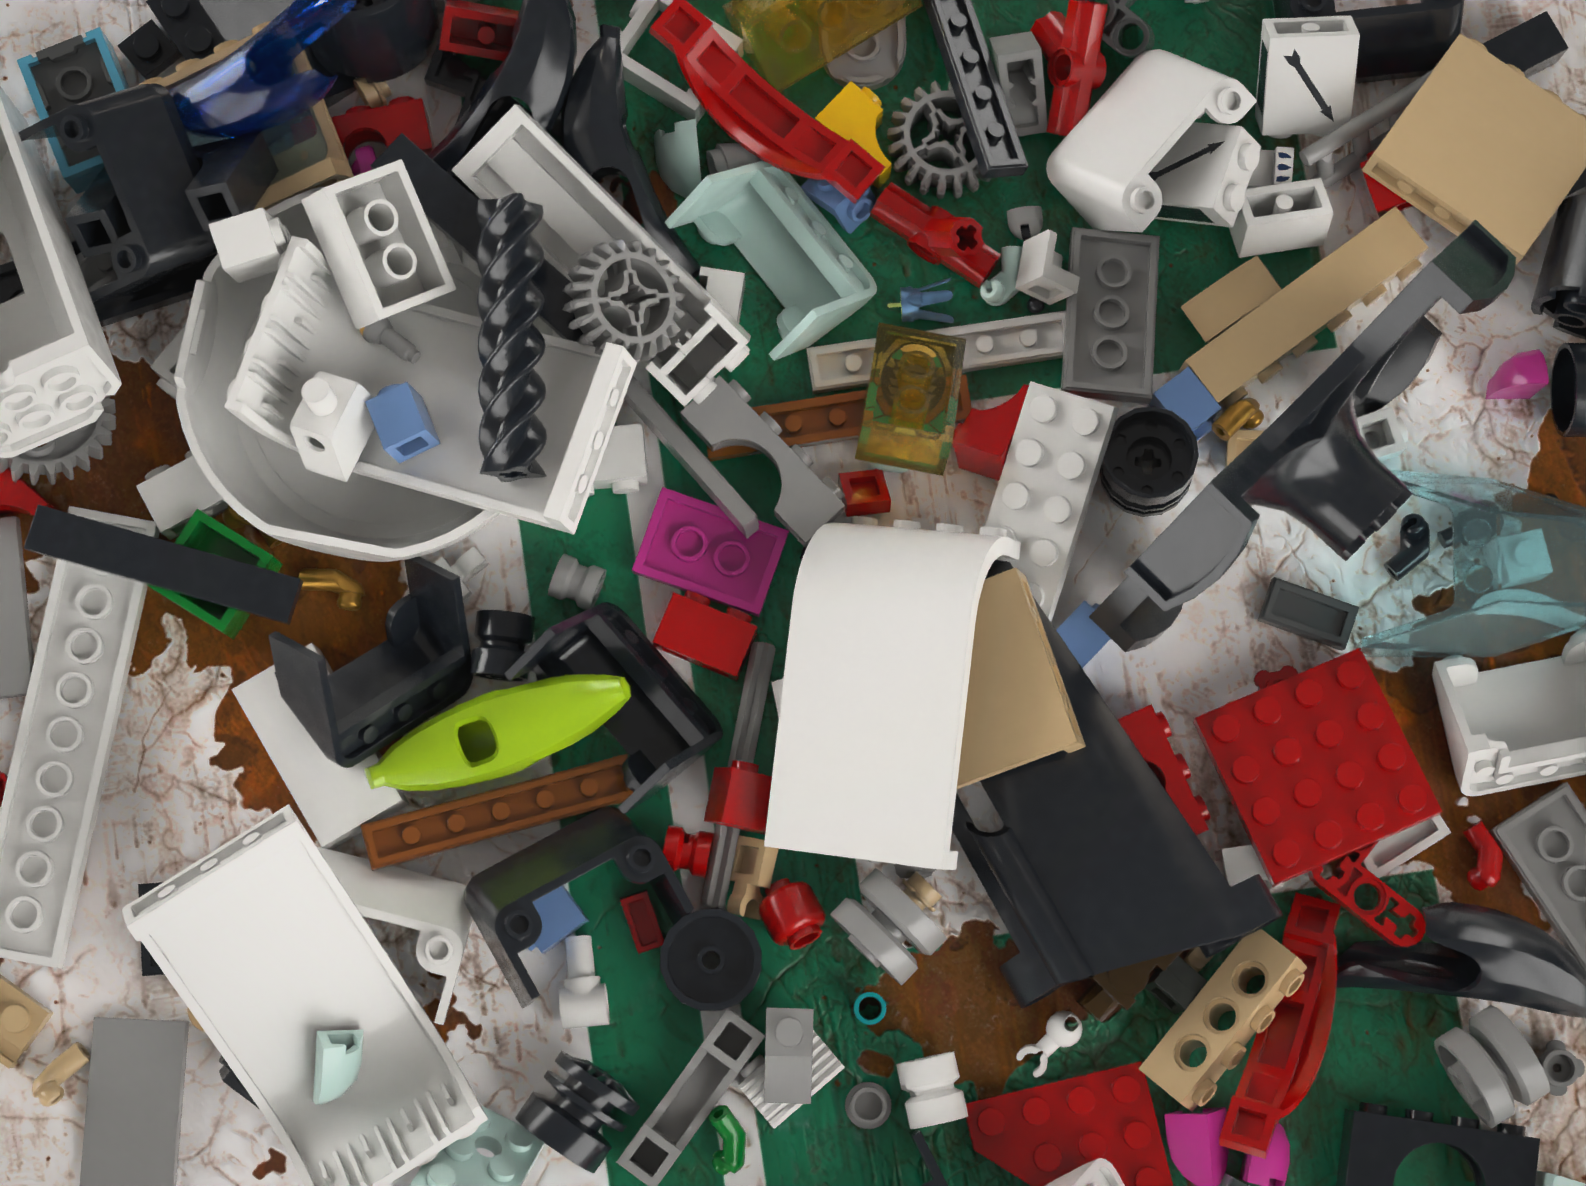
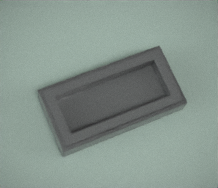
M1274 577L1271 579L1258 621L1343 651L1346 649L1359 607Z

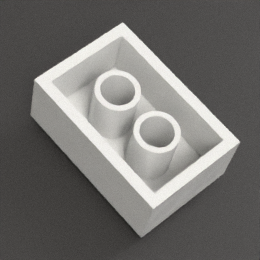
M402 159L326 186L301 200L356 330L456 290Z

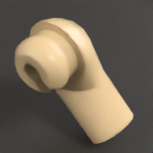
M76 1042L55 1058L33 1081V1097L39 1098V1102L46 1107L57 1104L64 1096V1089L60 1085L90 1061L91 1055L81 1043Z

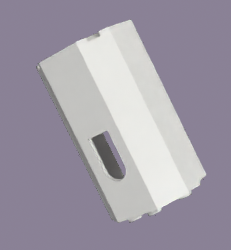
M1 86L0 234L5 236L25 292V294L0 304V458H12L97 421L104 411L101 402L106 395H115L122 382L34 139L22 141L18 132L29 127V124Z

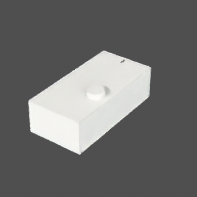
M310 643L305 646L324 657L321 650L314 644ZM325 658L327 672L330 675L333 671ZM274 665L231 689L322 848L332 850L362 832L360 825L385 819L409 805L407 798L400 789L382 786L371 790L364 768L376 764L381 759L382 755L379 751L350 768H343L326 758L282 699Z

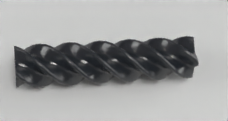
M513 193L499 199L477 200L476 208L477 221L481 230L477 245V263L482 276L477 295L478 311L482 320L478 335V353L483 366L478 384V396L484 413L479 426L478 437L480 450L484 457L480 474L495 476L501 482L547 476L543 468L535 460L546 445L547 433L542 422L534 414L546 396L545 383L534 370L535 365L540 361L545 352V339L533 324L544 308L545 298L540 287L532 279L543 264L544 251L537 240L531 235L532 231L541 221L544 211L542 205L526 201L522 193Z

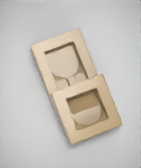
M1256 255L1181 306V309L1203 340L1209 343L1282 289L1259 256Z

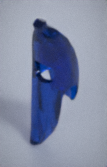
M295 0L268 25L218 64L188 81L169 89L168 91L174 100L186 132L201 138H234L258 131H265L294 119L321 101L330 91L338 76L327 77L316 69H312L291 77L293 61L304 49L339 22L355 6L356 0ZM250 61L255 64L252 68L250 67Z

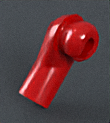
M1480 820L1462 832L1477 854L1476 867L1471 868L1467 873L1469 884L1477 891H1483L1488 886L1495 887L1501 880L1503 862L1501 848L1483 821Z

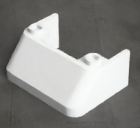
M317 847L362 916L420 931L416 944V957L419 964L428 972L446 977L434 1023L444 1025L473 921L464 902L466 886L461 883L396 866L372 871L369 859Z

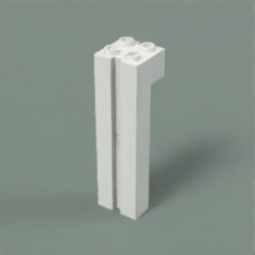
M515 104L452 169L480 199H499L513 193H522L526 201L542 205L543 217L531 235L542 247L544 258L571 282L573 281L568 276L571 268L579 265L577 260L582 254L588 251L591 252L594 246L602 242L609 245L615 239H623L625 244L631 241H640L642 252L648 248H656L655 261L657 263L662 260L670 261L665 271L669 277L672 275L680 276L678 282L673 287L675 292L686 294L682 301L676 303V306L683 310L685 315L682 319L675 322L681 330L676 336L669 338L671 342L669 347L661 352L657 351L656 357L645 361L648 364L645 368L684 407L692 399L699 405L718 386L714 382L716 379L714 376L724 367L731 373L750 354V349L746 344L750 341L751 335L520 105ZM607 269L599 281L598 297L605 293V280L608 279ZM618 297V298H616V299H614V300H612V301H619L620 297ZM624 299L620 300L624 305H627ZM630 303L629 307L635 305L636 303ZM650 308L644 311V324L640 325L641 333L645 331L648 325Z

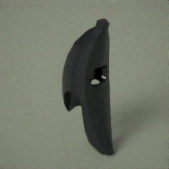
M522 0L511 34L512 47L505 60L496 71L491 72L469 108L449 134L428 154L451 177L455 178L456 174L452 169L468 153L493 106L505 96H513L523 100L529 106L533 119L548 134L550 133L565 103L577 56L576 17L570 0Z
M602 24L599 26L600 38L585 53L572 77L561 114V147L598 183L609 175L627 177L631 184L645 230L693 278H696L700 274L701 265L687 249L675 229H669L664 223L668 217L655 193L640 152L634 149L627 132L626 120L628 110L620 46L621 29L617 26Z
M1457 902L1437 903L1422 907L1421 911L1425 917L1426 935L1437 943L1418 942L1416 945L1409 947H1395L1385 940L1361 941L1354 943L1337 958V988L1390 989L1481 999L1570 1017L1586 1018V973L1573 954L1544 930L1517 916L1488 907Z

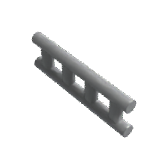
M1433 70L1301 150L1299 157L1305 166L1309 167L1316 163L1317 175L1310 179L1321 178L1326 190L1361 168L1359 163L1368 160L1366 155L1377 149ZM1388 118L1390 129L1370 141L1369 129ZM1352 140L1354 152L1334 163L1332 152Z

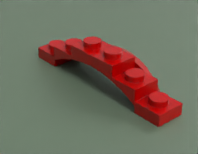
M673 0L651 25L649 33L676 55L691 90L712 119L738 144L761 160L791 174L805 178L826 180L852 203L856 204L883 172L885 166L854 140L850 139L848 141L831 131L778 92L727 44L712 27L713 22L686 0Z
M1300 893L1295 894L1284 929L1282 945L1307 966L1303 972L1304 980L1290 997L1284 996L1275 1007V1017L1271 1024L1263 1032L1256 1033L1235 1095H1232L1219 1137L1220 1146L1266 1159L1276 1124H1279L1281 1118L1287 1116L1299 1105L1316 1078L1328 1044L1336 1001L1337 947L1334 932L1340 916V904Z

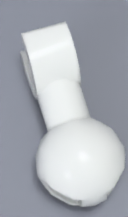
M1069 1011L1056 1012L1047 1021V1033L1036 1044H1028L1020 1048L1016 1059L1021 1061L1029 1053L1037 1054L1039 1051H1043L1040 1056L1041 1063L1033 1071V1076L1038 1078L1045 1072L1048 1058L1059 1047H1070L1079 1041L1083 1031L1080 1019ZM1068 1017H1074L1077 1020V1025L1069 1027L1065 1024V1020Z

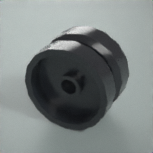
M700 909L683 916L668 931L661 947L660 970L667 988L681 1003L700 1011H722L740 1004L754 990L762 972V950L754 931L741 917L723 909ZM715 951L720 956V964L715 969H708V967L703 965L702 958L706 957V952Z

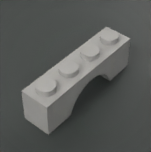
M719 375L714 380L718 386L699 405L693 400L680 412L682 420L712 452L728 446H746L756 449L770 459L779 473L782 485L781 494L774 509V516L806 548L815 532L822 525L833 522L844 512L845 504L841 499L845 494L828 476L822 481L809 468L814 462L801 447L794 444L790 448L778 436L783 430L769 414L764 411L759 416L747 404L751 397L737 381L733 379L727 383Z
M727 1008L616 1163L647 1186H658L766 1035L733 1010Z

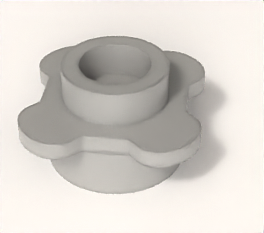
M1560 1040L1549 1041L1546 1044V1051L1538 1058L1549 1081V1093L1554 1096L1564 1095L1567 1092V1086L1573 1084L1585 1071L1583 1061L1576 1059L1572 1053L1566 1051L1565 1044ZM1556 1063L1561 1068L1557 1073L1553 1071V1065Z

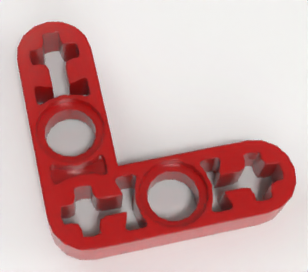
M1378 842L1353 852L1352 854H1355V857L1352 861L1348 855L1343 856L1335 867L1340 873L1338 878L1329 876L1324 879L1320 875L1324 869L1322 866L1307 872L1309 879L1314 885L1387 943L1395 947H1409L1416 945L1422 940L1426 932L1424 916L1418 909L1361 865ZM1361 884H1369L1377 891L1378 902L1372 910H1363L1355 903L1354 892ZM1389 900L1394 903V906L1388 909V912L1396 918H1405L1408 915L1412 919L1408 925L1413 931L1411 936L1403 934L1397 937L1394 934L1397 926L1387 917L1381 918L1380 923L1374 920L1376 916L1386 909Z

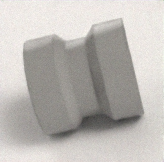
M563 554L552 576L548 595L559 600L569 598L574 600L578 607L588 610L594 607L599 597L607 571L595 565L590 567L580 565L577 558Z

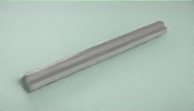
M753 642L751 645L727 767H731L732 760L754 762L775 655V646L772 644ZM716 824L701 897V903L706 907L723 909L725 907L740 829Z

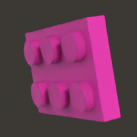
M662 487L633 565L632 573L685 592L686 590L696 592L711 601L760 617L789 531L758 520L759 530L747 539L718 506Z

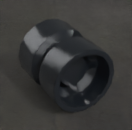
M502 610L477 611L474 636L481 643L480 646L472 649L470 675L498 681H528L529 672L511 681L504 673L525 653V647L533 643L535 617Z

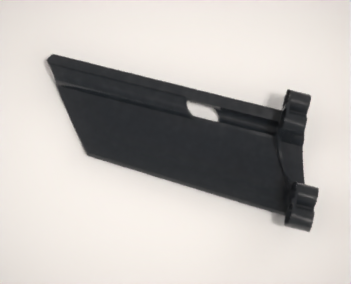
M803 547V550H802V553H801V556H800L801 561H802L803 555H804L805 550H806L805 547ZM995 560L985 579L1014 567L1010 562ZM1035 598L1036 607L1086 747L1071 753L1061 750L981 780L980 782L1003 821L1004 825L1000 830L995 832L978 830L957 792L952 826L955 837L1020 951L1019 954L1001 965L999 969L1021 1009L1040 1001L1068 983L1172 953L1200 947L1205 958H1209L1283 916L1282 911L1260 874H1256L1232 887L1228 884Z

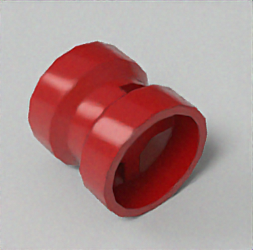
M669 825L663 854L672 870L675 872L678 869H685L692 876L706 878L714 833L700 830L696 834H687L683 827Z

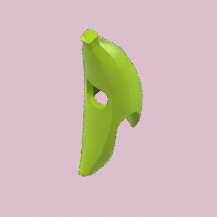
M573 674L546 678L482 694L437 715L414 728L394 743L376 764L364 768L371 790L386 786L404 791H436L467 786L517 773L539 760L573 745L597 730L630 699V685L625 677L605 674Z

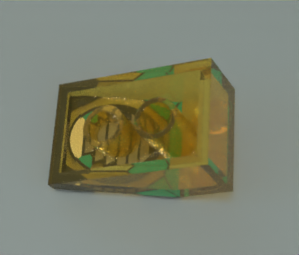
M879 322L854 459L943 476L953 443L966 339Z

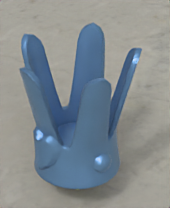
M951 278L920 288H913L911 286L906 288L900 287L901 303H889L887 306L889 308L901 307L902 322H913L922 319L953 323L954 319L950 315L919 309V307L949 301L953 296L949 290L920 291L947 283Z

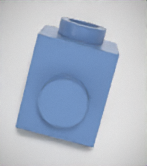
M809 178L801 186L806 195L816 204L834 215L841 228L849 234L870 216V212L877 201L870 187L854 204L826 180Z

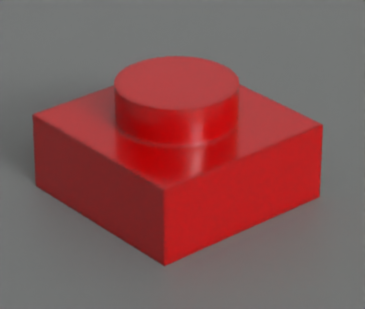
M872 469L838 473V487L845 494L841 500L845 504L844 511L846 517L890 512L891 497L883 470Z

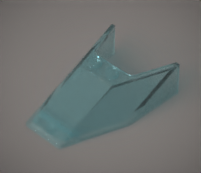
M1390 470L1407 486L1406 488L1413 493L1412 495L1442 504L1451 511L1454 600L1452 606L1445 611L1362 638L1356 649L1359 648V651H1362L1365 657H1448L1451 655L1496 657L1586 627L1585 507L1492 478Z

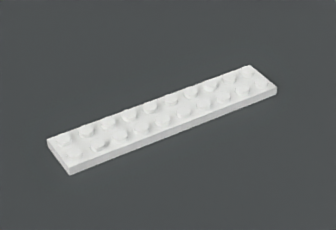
M69 506L68 513L159 538L160 531L155 521ZM59 559L56 562L0 809V958L63 969L148 586L144 583Z

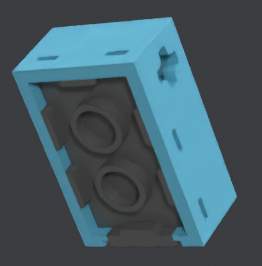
M100 27L86 32L87 37L85 38L82 35H78L35 52L37 57H33L30 54L17 60L40 121L68 106L130 88L113 45ZM60 136L48 138L63 179L76 194L86 191L103 167H105L98 148L95 147L88 151L78 152L68 148Z

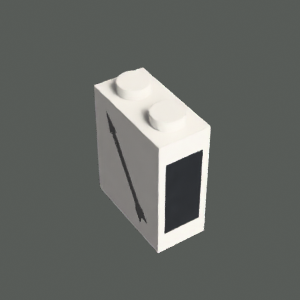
M1351 15L1262 19L1256 93L1257 102L1255 105V118L1262 136L1268 135L1273 138L1284 139L1292 136V134H1313L1324 137L1351 120L1360 33Z
M1193 122L1149 173L1150 177L1159 186L1163 198L1161 209L1154 219L1233 228L1237 214L1244 205L1245 192L1252 172L1259 162L1260 144L1242 126Z

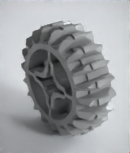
M935 80L931 83L930 94H927L924 89L918 86L914 91L915 101L904 97L901 100L903 112L895 111L892 114L891 122L895 126L888 129L887 139L894 142L888 146V155L898 158L894 163V170L896 172L909 170L905 176V183L908 186L920 180L919 192L922 195L929 191L930 186L936 187V197L939 200L944 198L946 188H951L952 194L957 199L962 196V185H965L971 192H976L979 188L978 179L989 182L991 178L983 179L976 157L969 163L965 158L966 150L963 145L970 139L963 118L951 119L942 112L950 111L961 115L951 82L949 81L947 91H941L939 83ZM925 117L928 122L927 130L929 135L922 139L920 146L914 149L910 138L911 131ZM939 134H943L946 139L954 137L953 145H950L946 140L938 142ZM935 160L943 161L951 169L937 168L928 163Z
M615 239L609 245L602 242L594 246L591 252L588 251L582 254L577 260L579 265L571 268L568 273L573 282L565 285L562 291L573 298L572 301L564 305L562 310L574 313L575 319L569 323L568 328L581 329L583 334L580 336L578 343L586 345L592 342L593 346L596 347L595 354L602 355L606 342L624 346L637 363L640 359L648 361L656 357L657 351L666 350L671 344L669 338L676 336L681 330L675 322L682 319L685 312L678 308L676 303L682 301L686 295L675 292L673 287L678 282L680 276L672 275L669 277L665 271L670 261L662 260L657 263L655 261L656 248H648L642 252L640 241H631L625 244L623 239ZM607 269L608 279L605 280V293L598 297L599 281ZM620 297L619 301H612V300H614V299ZM624 299L627 305H624L620 300ZM630 303H636L635 305L629 307ZM650 308L648 325L645 331L641 333L640 325L644 324V311Z

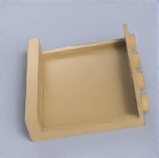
M1460 33L1367 161L1362 171L1456 236H1459L1474 220H1477L1516 257L1517 265L1586 168V115L1579 114L1564 104L1561 98L1553 91L1542 89L1527 79L1524 73L1516 66L1505 64L1488 52L1481 42L1469 39Z
M1016 567L985 579L980 594L975 622L957 789L1061 750L1071 753L1086 747L1026 575Z

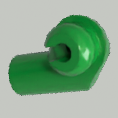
M719 1105L710 1112L708 1117L710 1123L723 1139V1150H717L713 1153L712 1165L720 1175H727L729 1172L735 1174L745 1164L746 1132L727 1105Z

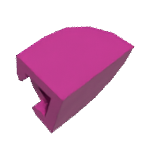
M1540 349L1517 353L1500 365L1488 382L1485 399H1530L1549 384L1547 364Z
M1226 1107L1203 1108V1113L1175 1111L1165 1114L1167 1144L1171 1159L1182 1176L1196 1186H1218L1226 1172L1229 1148L1219 1145L1220 1133L1227 1114Z
M1280 1123L1276 1124L1266 1159L1244 1153L1239 1176L1240 1180L1260 1186H1285L1290 1164V1143Z

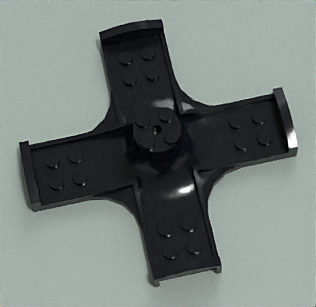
M1474 220L1466 230L1422 269L1346 350L1257 439L1199 493L1124 571L1127 577L1098 606L1089 618L1124 652L1146 647L1158 639L1173 624L1182 610L1183 603L1196 598L1219 580L1245 549L1260 517V514L1251 507L1254 505L1286 512L1310 528L1346 562L1366 542L1365 540L1385 525L1413 494L1376 457L1361 436L1357 417L1373 413L1387 405L1409 387L1429 362L1442 332L1424 315L1441 298L1459 314L1478 312L1486 308L1511 283L1515 275L1516 257L1477 220Z

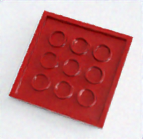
M1357 648L1195 717L1193 720L1195 728L1272 887L1434 818L1443 812L1361 648Z

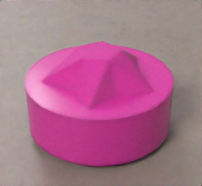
M367 145L355 149L356 159L351 166L354 176L372 170L370 165L377 159L373 146Z

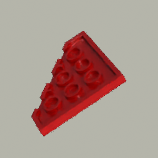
M1142 1061L966 1103L968 1117H965L973 1150L1030 1186H1044L1098 1158L1106 1159L1113 1165L1125 1186H1173L1146 1075L1139 1070V1067L1143 1064Z

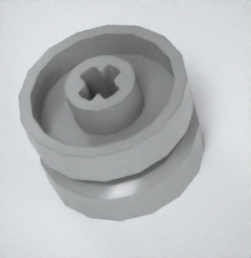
M875 868L859 884L861 895L875 910L870 913L855 899L845 898L830 916L849 935L847 939L876 968L880 966L897 983L903 985L918 969L916 959L902 943L906 940L921 954L930 956L947 938L936 924L898 886Z
M1490 1005L1469 1019L1470 1033L1454 1027L1434 1041L1436 1053L1451 1082L1471 1110L1491 1128L1515 1114L1514 1100L1529 1106L1550 1092L1549 1081L1534 1051L1512 1021L1497 1007Z

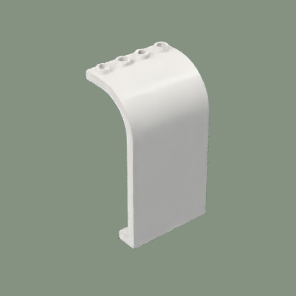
M292 235L287 250L279 258L278 272L271 290L262 301L261 315L254 333L245 344L244 358L237 376L228 387L227 401L224 408L260 434L299 452L290 429V424L303 399V385L308 380L314 378L317 372L323 371L353 380L361 384L373 397L377 396L378 392L386 386L408 382L422 396L441 444L399 464L383 449L374 427L352 471L353 473L575 534L637 364L624 346L606 342L602 355L595 354L596 347L582 345L578 342L541 333L545 339L546 347L543 356L535 365L534 370L545 383L546 396L534 414L545 427L547 440L546 445L535 460L543 468L547 476L501 482L495 476L480 474L484 461L478 439L479 426L484 414L478 396V384L483 369L478 353V335L482 324L481 317L426 303L388 317L393 330L414 344L416 350L421 353L418 361L412 364L408 360L400 358L383 344L368 342L363 338L360 329L356 330L324 254L308 239Z
M852 516L851 524L828 522L815 532L803 555L793 595L764 847L937 870H956L958 851L950 850L978 603L986 575L993 562L999 556L1011 560H1019L1021 542L1007 537L1006 529L980 527L979 534L963 533L964 526L937 523L936 531L920 529L921 523L916 521L894 520L893 527L878 526V519Z
M289 804L122 908L126 927L136 941L141 940L257 1104L286 1150L304 1186H393L398 1178L416 1166H422L431 1162L438 1155L439 1151L458 1139L469 1137L478 1129L479 1125L488 1120L472 1087L431 1019ZM364 1029L362 1062L357 1080L341 1097L324 1104L315 1105L313 1102L317 1031Z

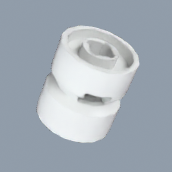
M954 1051L896 1064L901 1090L910 1092L911 1096L904 1103L910 1129L933 1126L968 1117L964 1093L962 1090L954 1087V1082L960 1077Z

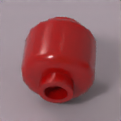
M784 878L772 883L770 889L766 888L765 893L767 896L759 904L758 913L774 943L780 946H789L791 950H797L811 944L821 936V927L825 923L826 913L808 883L803 881L791 883L788 878Z

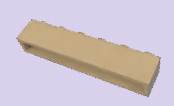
M1395 206L1186 359L1179 372H1182L1189 366L1218 404H1223L1227 409L1234 402L1240 401L1248 395L1245 387L1258 378L1261 384H1263L1280 372L1283 366L1279 362L1293 353L1296 358H1299L1318 343L1314 336L1326 327L1331 332H1334L1353 317L1349 311L1360 302H1363L1368 307L1388 291L1384 286L1387 282L1396 276L1402 282L1422 266L1419 258L1429 247Z

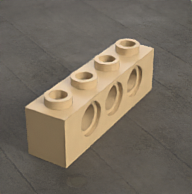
M1262 929L1243 937L1139 1067V1070L1193 1112L1197 1106L1205 1105L1217 1090L1216 1082L1225 1070L1235 1068L1243 1059L1246 1053L1245 1045L1256 1032H1263L1271 1024L1275 1017L1274 1009L1283 997H1290L1301 986L1304 980L1303 972L1307 966L1295 954ZM1256 975H1264L1265 984L1263 988L1257 993L1247 994L1248 981ZM1227 1011H1235L1236 1020L1233 1026L1227 1030H1219L1218 1020L1221 1015ZM1206 1047L1207 1056L1205 1061L1197 1067H1190L1189 1058L1191 1053L1196 1048Z

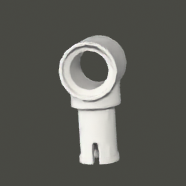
M591 935L566 937L565 949L568 979L564 980V988H559L562 1028L564 1030L609 1025L607 988L605 983H601L600 976H595Z

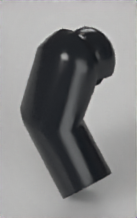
M1408 514L1402 519L1400 524V551L1384 564L1389 575L1397 581L1425 560L1430 553L1429 525L1419 514Z

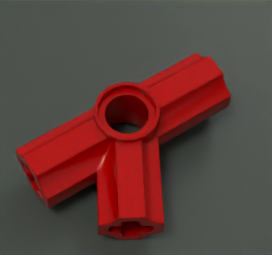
M1069 0L1066 18L1062 12L1050 11L1046 16L1036 19L1030 30L1040 45L1042 54L1048 61V78L1054 85L1046 130L1048 133L1067 136L1089 111L1092 91L1100 87L1105 79L1106 60L1099 51L1108 4L1087 0Z
M892 182L883 190L870 212V217L905 239L909 248L919 257L934 265L943 264L977 288H980L982 283L987 280L1001 257L1000 253L984 244L982 239L983 227L971 217H955L938 206H931L930 208Z

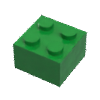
M196 509L174 542L274 572H279L283 565L273 555L199 509ZM147 585L233 640L250 616L249 613Z

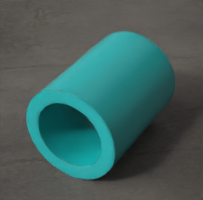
M862 993L854 1001L853 1013L861 1023L873 1025L884 1018L886 1003L877 993ZM866 997H873L880 1004V1012L872 1020L864 1019L859 1013V1004Z

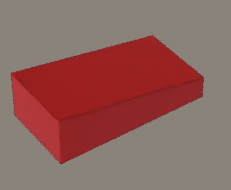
M647 889L621 897L620 902L638 954L662 946L664 938Z

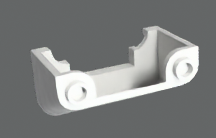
M1154 49L1144 51L1131 62L1051 153L1046 167L1048 178L1093 229L1142 233L1158 215L1163 201L1161 190L1150 177V171L1193 122L1201 118L1205 112L1217 123L1232 124L1243 118L1257 100L1236 79L1165 50Z
M1586 629L1574 633L1570 637L1569 642L1566 643L1562 656L1482 672H1478L1476 662L1472 658L1463 657L1462 655H1451L1441 661L1434 662L1432 671L1433 683L1455 777L1461 793L1466 796H1481L1586 775Z

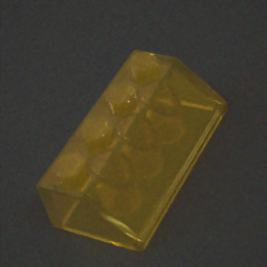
M731 0L722 7L735 34L743 39V49L762 78L778 92H781L923 5L921 0Z

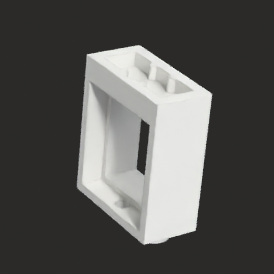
M636 0L629 14V17L632 19L623 32L620 31L624 80L686 119H696L697 125L706 110L691 88L685 92L628 57V54L658 10L664 12L673 0ZM709 19L713 22L712 27L742 58L744 55L743 39Z

